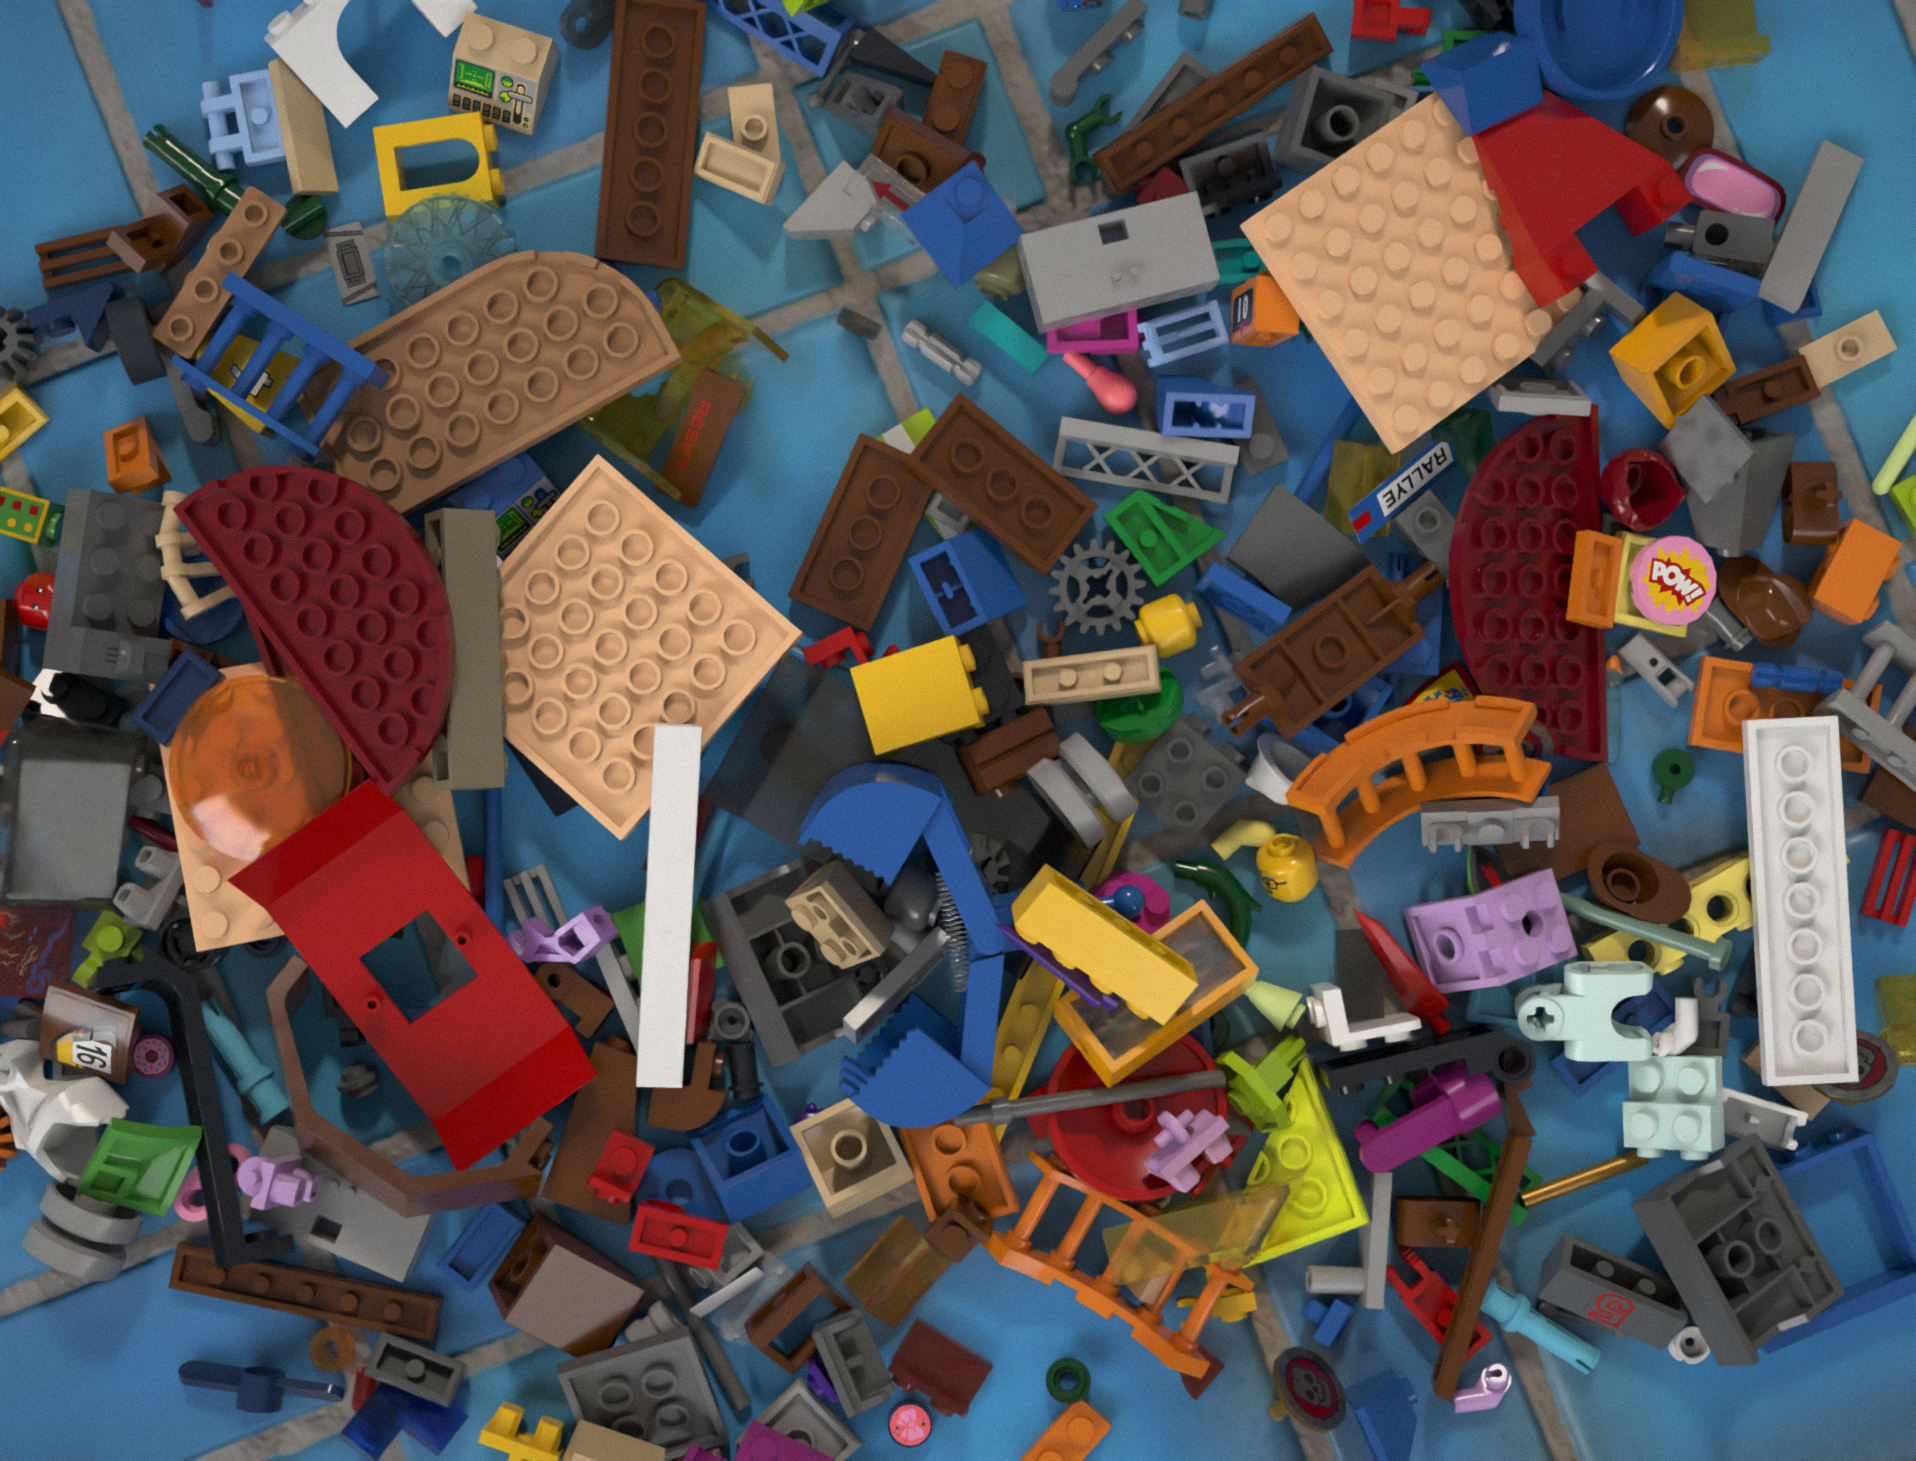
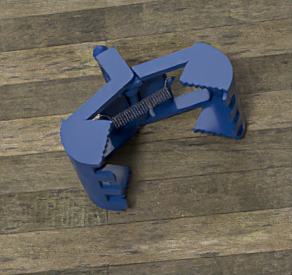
M870 761L860 763L839 772L823 786L800 825L801 830L799 831L797 843L804 846L810 838H812V841L821 840L823 847L831 846L833 853L841 852L844 859L852 858L854 865H863L864 870L873 871L875 877H884L886 884L890 886L922 833L940 871L935 875H942V877L936 880L945 881L937 885L947 886L938 890H949L939 895L951 894L949 897L941 898L940 901L953 899V901L941 903L940 905H956L942 908L941 910L958 909V911L947 912L942 915L960 914V916L944 918L943 921L959 918L963 920L945 923L944 926L961 923L965 925L946 928L945 931L962 928L967 930L946 934V936H954L966 933V936L946 939L947 941H955L966 938V941L947 944V946L965 944V946L948 949V951L965 949V951L949 954V956L964 954V956L950 959L953 962L964 960L951 964L952 967L963 965V967L951 970L953 972L962 971L952 975L954 977L962 976L953 980L954 982L961 981L954 984L955 987L961 986V988L955 989L956 992H960L957 1027L912 991L909 994V1001L902 1002V1009L894 1011V1018L887 1019V1026L880 1027L879 1035L872 1036V1043L865 1044V1052L858 1053L857 1061L846 1055L842 1057L840 1065L843 1068L839 1073L842 1079L839 1082V1089L847 1094L849 1099L865 1113L882 1123L902 1128L928 1127L943 1123L964 1113L991 1090L1004 952L1021 950L994 924L1014 925L1011 905L1022 893L1023 889L1020 887L1016 892L993 895L938 775L921 767L903 762ZM1083 880L1074 882L1087 891ZM1133 885L1121 886L1113 895L1097 898L1123 917L1130 919L1138 916L1145 907L1143 892Z

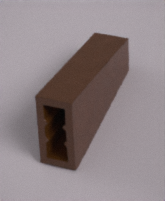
M610 1034L608 1040L600 1038L594 1044L590 1061L597 1072V1077L585 1084L577 1092L541 1197L627 1227L635 1212V1194L629 1203L620 1200L619 1204L616 1205L597 1197L594 1194L596 1188L587 1184L615 1128L639 1138L641 1087H636L637 1054L633 1049L634 1046L631 1040Z

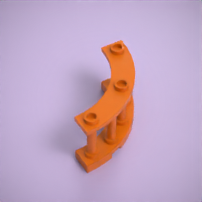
M1476 695L1475 701L1449 702L1448 697H1443L1394 709L1352 729L1344 735L1346 741L1327 755L1322 751L1296 778L1285 796L1290 806L1319 816L1323 830L1311 845L1315 858L1349 869L1357 856L1381 832L1411 813L1419 811L1420 802L1450 801L1481 796L1503 797L1532 803L1552 770L1551 763L1524 756L1521 742L1538 715L1534 703L1513 698ZM1471 744L1501 746L1505 755H1474ZM1452 745L1455 754L1454 758L1422 765L1419 751ZM1401 758L1405 772L1395 775L1375 786L1371 774ZM1356 787L1359 797L1337 814V806Z
M1031 1150L1028 1158L1044 1173V1176L1014 1230L1009 1229L1004 1234L992 1229L991 1237L986 1243L980 1242V1244L1000 1265L1030 1276L1048 1286L1051 1285L1053 1279H1056L1077 1290L1074 1296L1076 1301L1092 1309L1107 1320H1111L1113 1315L1116 1314L1132 1325L1134 1329L1130 1336L1151 1351L1168 1368L1202 1379L1211 1363L1197 1351L1199 1344L1196 1340L1228 1283L1247 1291H1252L1255 1283L1241 1272L1244 1265L1225 1252L1219 1251V1253H1216L1197 1238L1161 1216L1164 1212L1163 1208L1153 1201H1124L1097 1193L1077 1180L1066 1169L1055 1151H1052L1047 1156ZM1063 1183L1087 1194L1058 1249H1052L1050 1254L1031 1246L1030 1237L1059 1184ZM1103 1203L1129 1216L1133 1221L1104 1273L1097 1275L1094 1279L1074 1267L1075 1261L1073 1257ZM1148 1229L1176 1246L1169 1259L1175 1267L1154 1305L1140 1303L1137 1306L1119 1294L1121 1288L1118 1286V1283L1123 1276L1124 1270L1116 1268L1113 1263L1121 1249L1135 1254ZM1192 1258L1212 1275L1182 1329L1173 1332L1161 1323L1164 1317L1161 1311Z

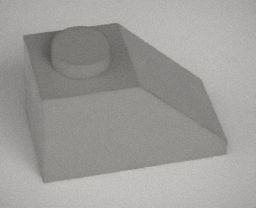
M843 160L782 226L785 235L791 240L855 238L861 230L869 233L884 216V213L881 211L884 207V202L880 207L878 206L869 183Z

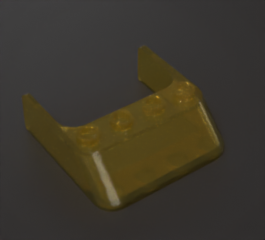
M671 277L659 283L653 291L657 290L662 300V318L685 361L671 368L670 377L667 381L660 383L661 388L657 394L650 395L646 392L643 396L634 397L628 392L574 424L624 463L678 501L683 493L648 466V458L655 444L668 427L679 418L682 409L692 398L703 369L705 367L714 369L724 355L731 351L736 344L745 341L753 343L783 363L787 361L790 355L753 323L681 279Z
M1304 1176L1287 1178L1163 1208L1164 1212L1162 1215L1104 1229L1102 1234L1115 1284L1123 1285L1216 1262L1221 1263L1222 1270L1249 1264L1250 1261L1260 1256L1262 1252L1267 1251L1265 1245L1275 1238L1306 1185Z

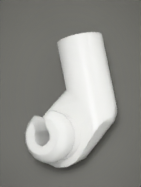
M1675 997V1021L1661 1033L1656 1032L1652 1035L1653 1053L1657 1056H1679L1696 1042L1698 1038V998Z

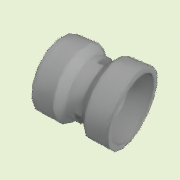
M659 1299L649 1307L648 1315L643 1319L635 1318L624 1327V1331L628 1340L632 1342L684 1327V1324L675 1311L664 1300Z

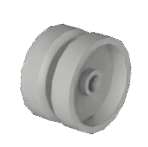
M1075 732L1057 746L1058 756L1068 770V775L1058 764L1048 758H1042L1025 773L1066 828L1086 849H1090L1107 835L1106 826L1094 809L1095 807L1110 821L1121 824L1138 810V806L1109 762L1083 736Z
M57 1179L48 1182L39 1202L40 1210L45 1216H39L31 1220L22 1239L23 1248L44 1264L80 1278L95 1281H113L118 1278L127 1258L126 1251L121 1245L129 1244L135 1240L144 1220L143 1214L139 1210L77 1194V1187L68 1183L62 1184Z

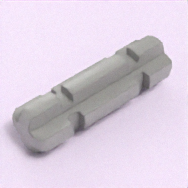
M917 319L910 321L902 332V340L914 349L919 347L921 354L948 373L951 371L955 372L956 378L964 384L971 386L981 374L982 365L970 356L967 358L962 356L963 351L937 333L933 332L930 334L928 327Z

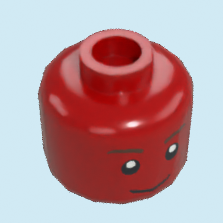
M34 572L17 586L13 605L21 622L27 627L47 632L56 574Z

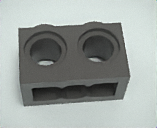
M1429 489L1392 518L1387 525L1421 565L1426 561H1431L1438 567L1429 575L1434 577L1441 572L1445 578L1443 591L1449 590V555L1456 520Z

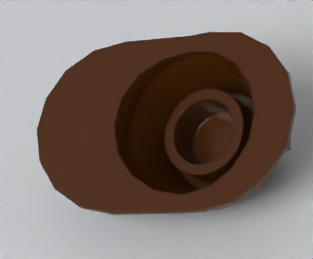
M1748 555L1730 557L1724 560L1717 571V586L1720 596L1728 608L1750 630L1753 636L1762 645L1773 650L1786 649L1793 645L1801 633V626L1808 623L1813 617L1810 611L1809 595L1804 585L1797 578L1788 574H1775L1759 559Z
M1610 841L1601 844L1590 854L1587 872L1592 895L1597 904L1655 924L1675 922L1680 920L1689 911L1692 900L1690 886L1684 877L1669 865L1624 842Z

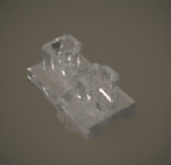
M1217 645L1209 649L1213 662L1201 668L1200 672L1205 681L1218 674L1222 676L1223 680L1191 696L1196 707L1203 706L1207 715L1216 726L1223 723L1221 714L1234 706L1228 692L1243 686L1247 695L1250 694L1232 670L1234 665L1244 659L1241 650L1237 649L1225 656Z

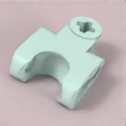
M1583 961L1569 963L1564 967V983H1534L1520 989L1514 1001L1519 1029L1531 1040H1564V1055L1576 1061L1646 1060L1653 1053V1039L1648 1031L1641 1026L1620 1024L1613 1020L1611 1015L1619 1001L1627 997L1646 995L1651 991L1654 981V970L1641 961ZM1536 1007L1545 1008L1542 1010L1540 1017H1533Z

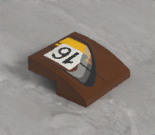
M53 978L48 987L41 1021L40 1057L126 1085L133 1073V1046L141 1033L140 1008Z

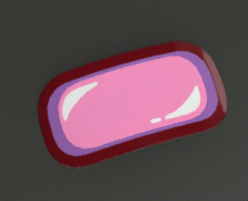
M1702 148L1695 151L1686 160L1679 174V177L1694 198L1691 202L1709 211L1776 220L1775 228L1786 206L1784 188L1777 181L1717 149Z

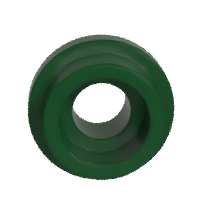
M1059 1359L1047 1371V1390L1060 1403H1077L1085 1398L1090 1390V1373L1086 1366L1077 1359ZM1067 1373H1072L1077 1378L1076 1386L1070 1390L1063 1389L1061 1386V1378Z

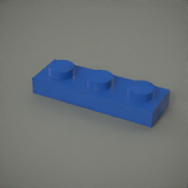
M1654 978L1650 992L1646 995L1625 998L1614 1007L1611 1017L1620 1024L1641 1026L1652 1037L1653 1034L1656 1032L1661 1033L1675 1021V1001L1658 979ZM1564 1047L1547 1060L1577 1097L1583 1095L1624 1062L1576 1061L1564 1055Z

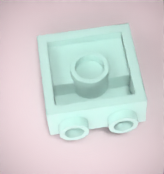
M1652 1054L1646 1060L1628 1061L1629 1100L1623 1102L1624 1147L1637 1148V1156L1648 1158L1664 1157L1665 1149L1680 1150L1681 1159L1685 1160L1709 1159V1152L1725 1148L1722 1056H1657Z

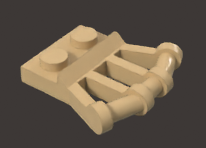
M165 491L161 502L165 510L159 535L155 536L157 549L162 550L164 566L160 567L162 580H166L183 607L180 612L185 621L237 596L230 586L227 585L199 599L188 579L221 576V574L212 562L183 563L180 548L199 547L190 532H179L181 520L173 511V508L188 495L176 491Z

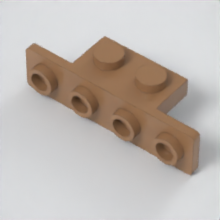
M247 187L221 229L209 240L205 253L195 269L191 270L185 277L180 292L154 330L153 337L186 359L192 360L234 297V295L221 287V284L230 271L245 280L288 214L287 208L255 187Z

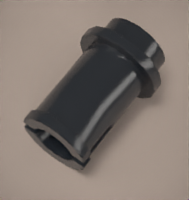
M755 1042L726 1046L732 1078V1086L728 1087V1090L733 1091L734 1100L761 1096L760 1087L764 1086V1082H759Z

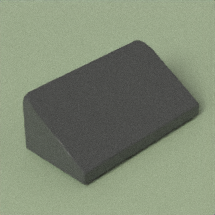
M382 1331L363 1374L448 1408L466 1373L467 1364Z

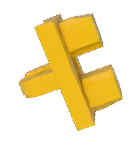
M503 1401L492 1420L489 1419L483 1427L478 1439V1443L509 1453L507 1461H560L566 1447L561 1445L565 1423L549 1416H542L535 1434L519 1430L525 1409L519 1405Z

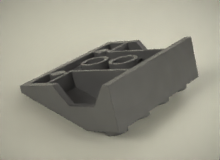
M831 846L819 848L699 903L700 909L773 1068L794 1062L807 1053L844 1036L843 1018L889 974L882 955L845 969H841L838 965L828 961L821 952V944L809 931L802 929L794 921L791 915L792 910L784 902L819 867L837 860ZM901 1001L890 1013L902 1008L903 1001Z
M1750 1133L1710 1155L1709 1159L1701 1160L1662 1181L1630 1204L1719 1366L1756 1364L1760 1360L1757 1354L1759 1348L1780 1332L1809 1322L1845 1294L1757 1133Z

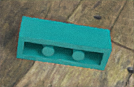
M987 299L968 320V325L1032 378L1050 357V354H1047V349Z

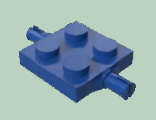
M1389 553V580L1392 582L1396 580L1402 581L1407 577L1409 554H1400L1398 571V553ZM1443 586L1435 589L1417 603V609L1415 610L1416 621L1427 636L1376 674V676L1384 678L1385 682L1394 687L1392 706H1401L1402 679L1415 675L1439 676ZM1391 694L1384 705L1391 704Z

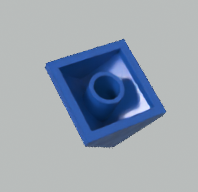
M1492 30L1427 59L1420 65L1421 70L1468 138L1541 105L1544 100L1533 39L1516 36V34Z

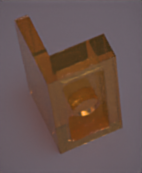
M901 1215L844 1277V1283L870 1314L894 1328L949 1268L953 1261L928 1241L909 1218Z

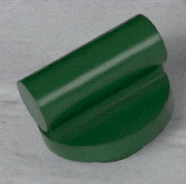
M316 195L295 196L284 206L287 208L288 214L282 221L281 226L287 234H291L300 240H311L321 235L325 230L328 222L327 210Z

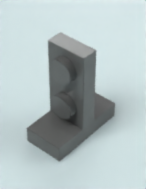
M1598 271L1581 284L1586 291L1583 298L1536 347V352L1529 356L1534 369L1545 378H1549L1554 371L1562 372L1576 355L1575 349L1586 337L1592 339L1602 330L1607 322V317L1605 316L1608 313L1632 330L1647 317L1645 308Z

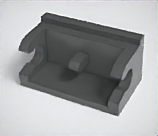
M860 1305L814 1325L812 1336L847 1418H851L890 1399L889 1394L895 1392V1387Z

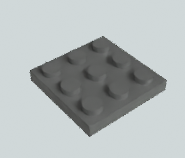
M689 1325L557 1363V1376L577 1425L581 1419L666 1448L664 1461L685 1456L691 1442L704 1450L730 1443L728 1427Z

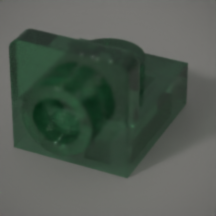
M1461 406L1437 423L1430 431L1433 441L1455 444V455L1459 459L1464 479H1472L1486 455L1497 444L1489 410Z

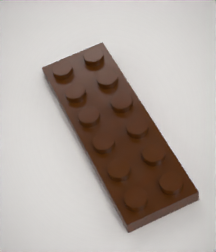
M615 0L593 258L599 261L674 271H683L685 268L706 2L693 0Z

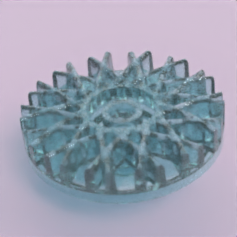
M451 192L449 195H439L440 193H436L432 197H423L418 203L410 205L394 223L384 248L385 276L396 300L404 309H407L477 268L498 258L520 252V245L517 246L515 240V232L508 227L509 221L506 218L503 220L496 213L497 209L495 207H488L485 200L477 201L469 198V194L460 196L457 192ZM447 255L456 257L461 262V266L456 269L448 267L445 263V257Z

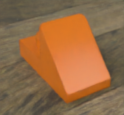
M145 415L104 432L108 483L116 494L120 495L129 491L132 495H138L171 480V472Z

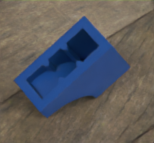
M1158 374L1153 418L1161 435L1251 438L1256 395L1253 390L1214 384L1204 380L1202 376Z

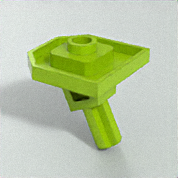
M1293 1034L1287 1035L1271 1052L1257 1059L1251 1065L1233 1051L1214 1055V1059H1212L1218 1069H1224L1226 1076L1225 1090L1228 1092L1226 1095L1228 1102L1239 1114L1247 1115L1261 1133L1281 1131L1291 1122L1283 1102L1276 1093L1294 1075L1291 1069L1306 1055L1305 1041L1302 1038L1297 1039Z

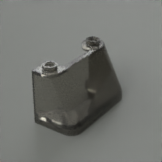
M43 713L13 733L6 749L0 797V906L21 909L121 911L113 903L117 892L125 883L136 884V880L131 878L130 870L121 867L131 788L136 785L140 777H147L152 765V752L147 751L149 735Z

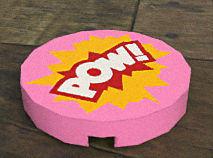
M1666 536L1648 542L1636 554L1630 568L1629 581H1632L1634 592L1631 593L1635 606L1644 617L1660 625H1684L1697 620L1709 608L1716 593L1717 574L1713 560L1701 544L1689 537Z

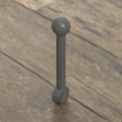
M852 29L848 36V44L817 91L811 92L807 96L806 102L811 109H819L823 106V96L848 60L849 55L863 38L864 32L862 30Z
M1540 1300L1537 1304V1312L1547 1318L1557 1316L1611 1332L1617 1339L1627 1337L1623 1333L1581 1317L1576 1313L1555 1307L1554 1304L1545 1300Z

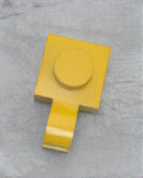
M1237 1286L1225 1288L1210 1316L1212 1318L1221 1317L1222 1322H1235L1247 1318V1312L1257 1310L1253 1289L1250 1292ZM1182 1295L1175 1299L1178 1308L1194 1307L1199 1296ZM1185 1321L1180 1322V1327H1181V1329H1182V1327H1183Z

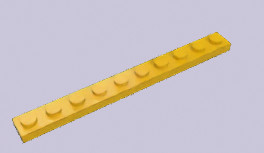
M1162 734L1157 738L1138 744H1123L1115 741L1107 761L1120 776L1123 783L1125 778ZM1133 797L1134 801L1138 806L1139 801ZM1095 807L1094 809L1106 826L1107 835L1090 849H1086L1075 838L1061 874L1072 882L1083 880L1087 891L1094 884L1099 885L1104 879L1108 878V874L1112 871L1135 813L1120 824L1110 821ZM1027 954L997 1028L991 1090L984 1096L986 1104L989 1098L1008 1096L1009 1100L1018 1099L1055 1010L1056 1001L1060 998L1065 985L1062 980L1029 954ZM1007 1124L994 1126L999 1143Z

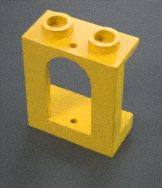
M480 111L373 127L385 214L394 225L413 223L412 216L487 204L493 210L500 209L498 196L505 195V186L502 171L500 168L494 169L492 152L498 151L497 134L494 124L487 125V121ZM457 139L470 142L477 149L479 166L476 173L468 180L419 189H407L402 147Z

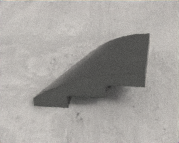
M1278 483L1273 486L1224 559L1259 583L1263 591L1293 608L1289 616L1334 592L1372 564L1339 530Z

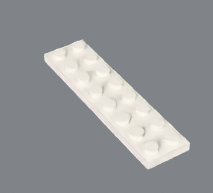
M1838 716L1743 720L1742 737L1762 1085L1783 1086L1859 1082Z

